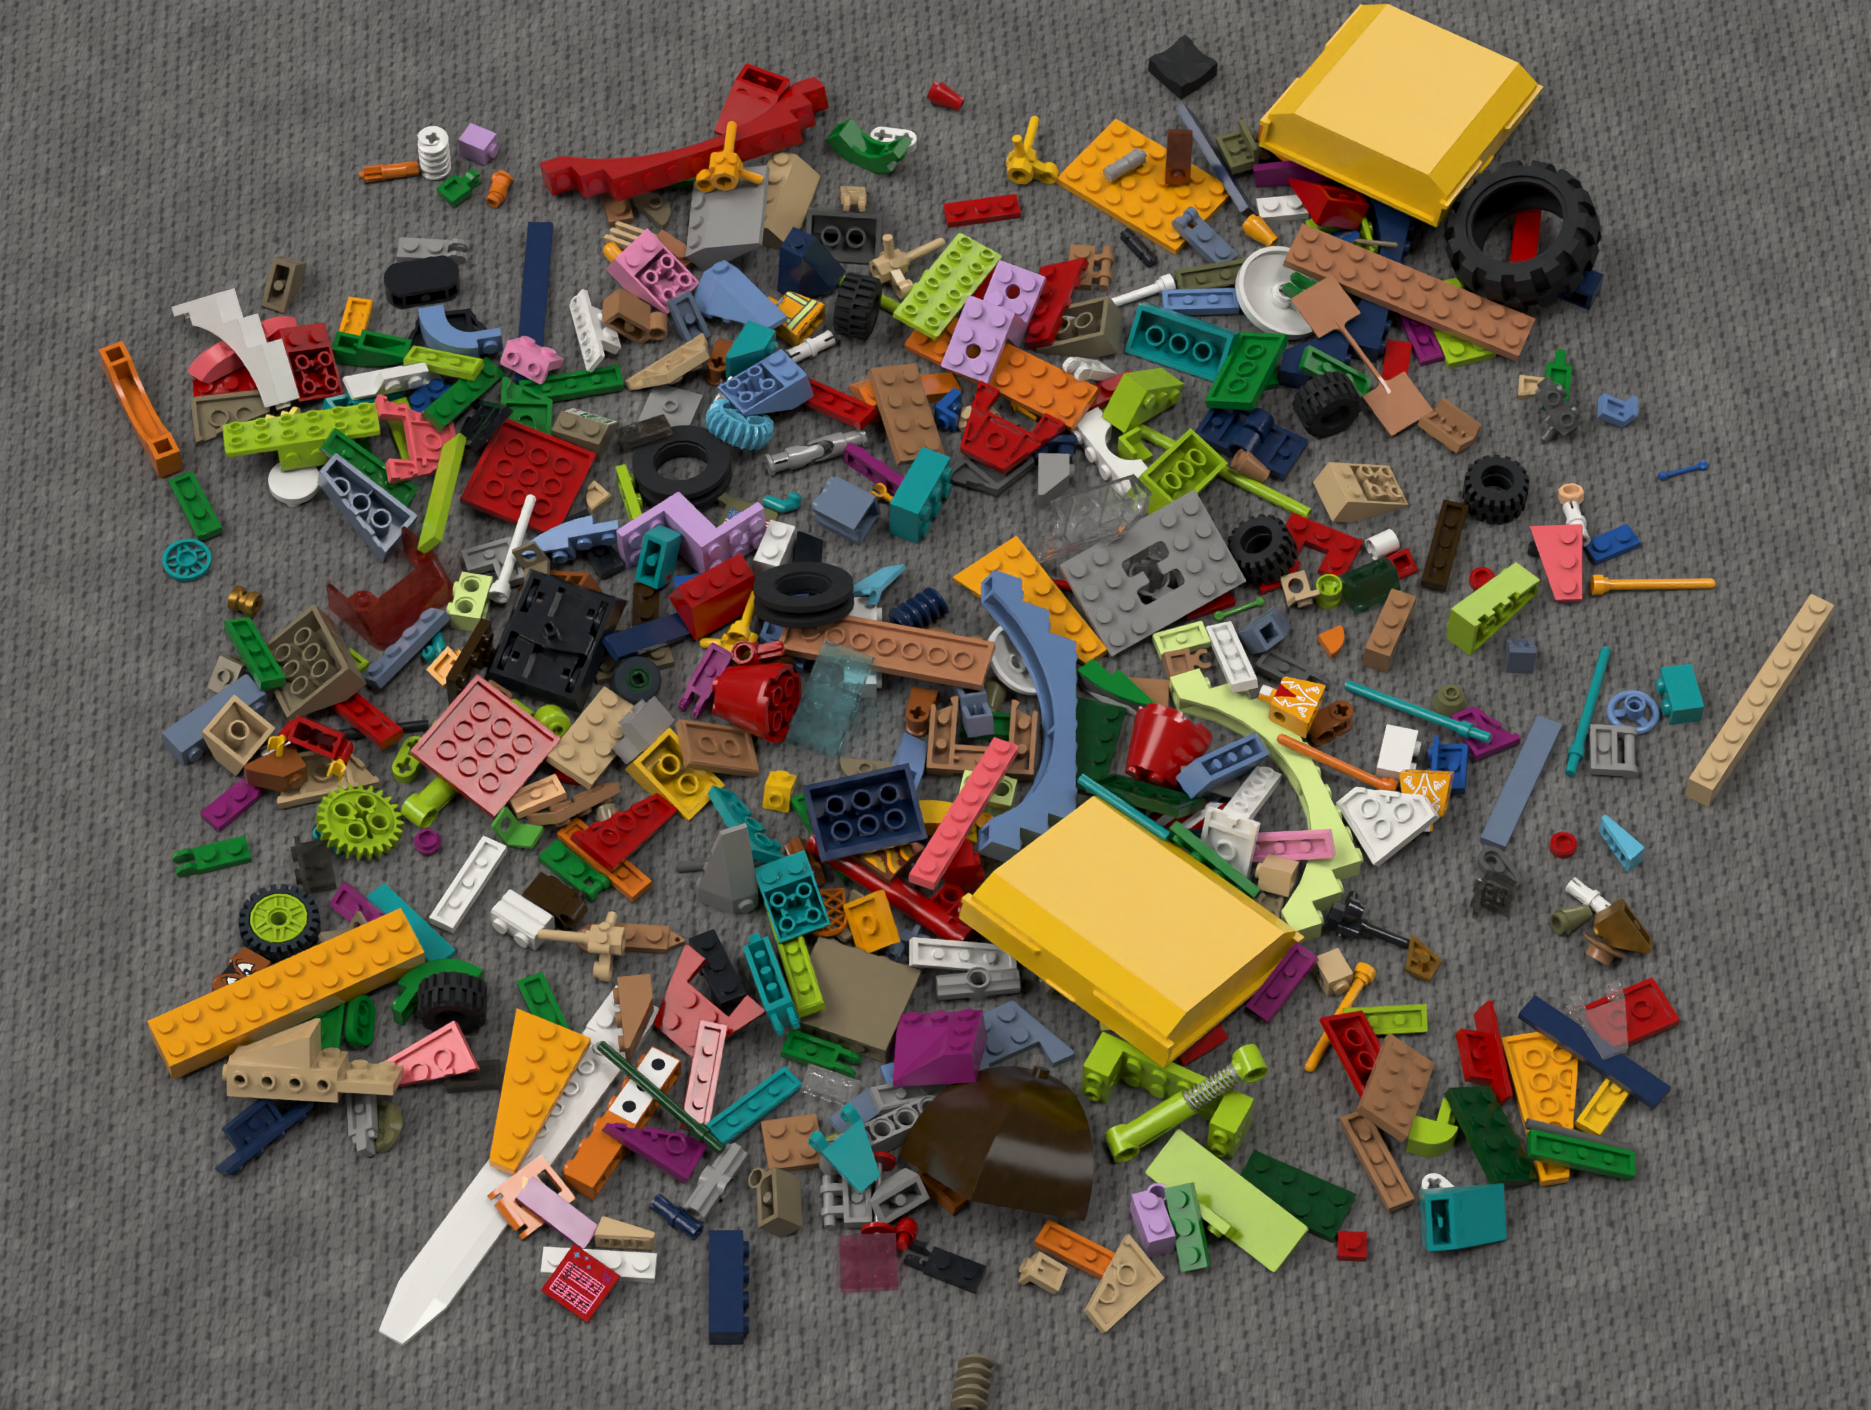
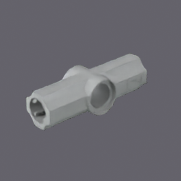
M973 967L967 973L937 975L938 1000L969 998L970 1000L980 1002L991 995L1020 993L1018 968L988 971L983 967Z
M727 1143L725 1150L718 1155L713 1165L706 1166L701 1173L697 1188L683 1207L685 1212L694 1220L705 1222L720 1199L724 1200L731 1191L734 1178L748 1159V1153L736 1143Z

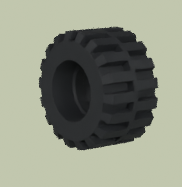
M849 272L841 283L834 308L833 327L836 334L861 340L868 339L875 327L881 304L882 285L879 278Z
M1339 371L1325 372L1310 379L1304 386H1301L1292 401L1293 410L1306 432L1312 435V437L1320 438L1343 431L1359 417V413L1363 409V400L1353 383L1345 373H1340Z
M1494 454V457L1486 455L1483 457V460L1479 458L1475 460L1474 465L1470 464L1466 472L1462 493L1463 504L1469 505L1468 513L1471 516L1476 514V519L1479 521L1485 519L1487 524L1497 521V525L1503 524V520L1509 523L1513 521V517L1518 518L1521 515V511H1524L1530 485L1526 469L1520 467L1518 461H1511V457L1505 456V458H1501L1497 454ZM1498 486L1506 491L1493 492L1485 487Z
M1259 514L1256 518L1254 515L1248 517L1249 520L1246 522L1241 521L1239 523L1240 526L1231 531L1233 535L1228 537L1227 542L1229 544L1227 547L1247 583L1251 584L1253 582L1255 585H1261L1264 582L1265 585H1268L1273 580L1277 582L1281 580L1280 577L1282 575L1286 576L1290 572L1289 568L1294 567V559L1298 558L1297 544L1280 518H1275L1274 515L1270 514L1267 517L1265 514ZM1268 546V547H1267L1265 550H1263L1262 552L1257 553V552H1258L1260 549H1262L1263 547Z
M439 972L438 974L429 975V977L422 980V983H419L417 1018L419 1024L423 1025L425 1029L435 1032L450 1022L455 1021L459 1024L463 1034H469L484 1026L487 1012V986H485L482 980H478V977L463 972Z

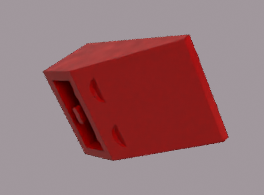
M746 63L734 81L714 133L718 135L726 134L728 122H736L738 128L768 111L790 88V79Z
M1288 178L1287 180L1294 193L1302 202L1303 207L1312 217L1313 222L1321 227L1333 226L1343 230H1358L1370 206L1361 192L1350 188L1296 178Z
M325 322L280 328L267 338L268 342L279 339L283 341L299 394V398L296 399L297 403L344 394Z

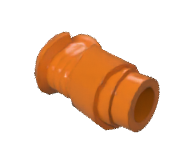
M503 170L495 172L491 176L492 185L485 201L493 208H498L500 204L505 202L507 190L514 183L512 176Z

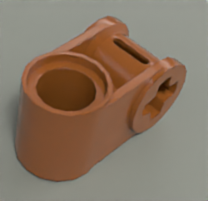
M720 337L715 342L710 358L707 360L708 370L705 378L709 385L718 387L720 379H722V384L726 382L725 356L732 347L733 342Z
M916 686L912 687L906 709V731L908 734L916 738H921L928 734L931 705L935 704L937 710L940 691Z
M1339 700L1318 710L1308 732V736L1315 746H1322L1351 730L1353 723L1351 719L1353 716L1352 705L1347 701Z

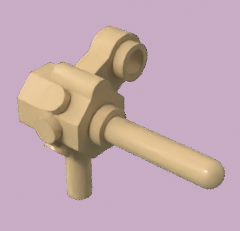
M885 234L883 236L884 251L880 252L878 258L869 262L872 275L875 278H879L881 284L890 282L896 295L903 301L913 286L910 279L905 280L903 276L909 271L908 266L910 262L944 247L946 242L943 238H938L905 253L899 249L894 250L893 236Z
M613 911L607 913L605 922H601L599 925H592L591 929L586 930L585 933L540 929L537 932V936L541 940L582 943L585 947H588V953L599 954V962L595 961L593 977L605 982L611 981L613 956H623L626 945V929L624 927H615L618 915Z

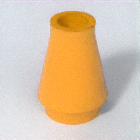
M1255 214L1250 215L1241 227L1245 232V236L1266 247L1274 246L1279 239L1263 218Z

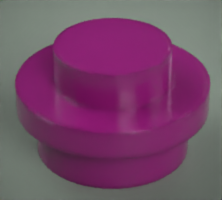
M422 829L414 838L415 849L424 855L437 852L441 846L439 834L432 829Z

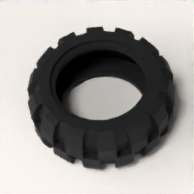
M1520 160L1502 163L1503 169L1494 173L1487 169L1476 176L1473 180L1474 186L1470 190L1464 188L1454 201L1452 208L1455 213H1449L1446 220L1444 237L1447 246L1445 250L1455 275L1465 290L1498 304L1503 303L1505 307L1518 312H1528V306L1539 304L1543 309L1558 303L1557 296L1565 291L1571 295L1585 280L1583 271L1591 272L1600 251L1598 248L1602 237L1600 221L1589 192L1584 190L1581 182L1568 171L1563 169L1556 171L1554 165L1536 160L1532 161L1531 166H1523ZM1525 210H1544L1563 219L1561 231L1553 244L1543 253L1532 259L1521 262H1501L1483 253L1485 241L1491 230L1500 221L1514 213Z

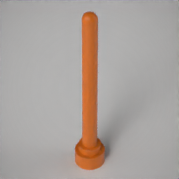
M1285 734L1277 736L1279 744L1377 788L1376 790L1395 791L1399 781L1389 776L1388 778H1378Z

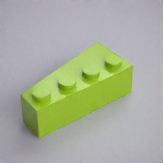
M1517 562L1503 569L1499 575L1451 608L1446 638L1471 656L1538 594L1540 579Z

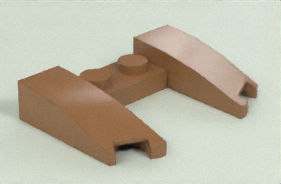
M959 696L950 697L952 705L938 711L935 704L931 705L926 765L927 775L953 776V773L964 774V770L973 771L988 746L956 744ZM1012 700L1009 742L1019 745V750L1005 776L1017 779L1018 781H1033L1038 712L1034 711L1032 717L1018 710L1020 706L1019 701Z

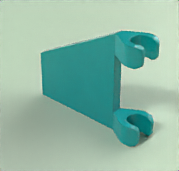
M848 1103L842 1108L839 1115L844 1122L852 1127L830 1145L820 1131H814L808 1139V1144L812 1149L820 1153L860 1195L880 1177V1172L862 1118L856 1108Z

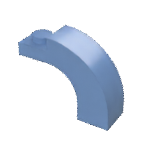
M443 304L418 308L421 333L430 349L479 358V355L493 354L503 351L500 328L464 332L455 329L448 323Z

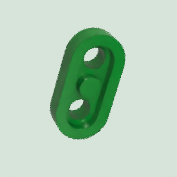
M366 995L357 996L348 1003L345 1035L349 1044L357 1049L369 1045L374 1035L376 1008L373 1001Z

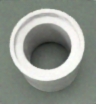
M1387 529L1365 540L1367 552L1373 554V560L1385 557L1398 551L1400 548L1398 538L1391 529Z

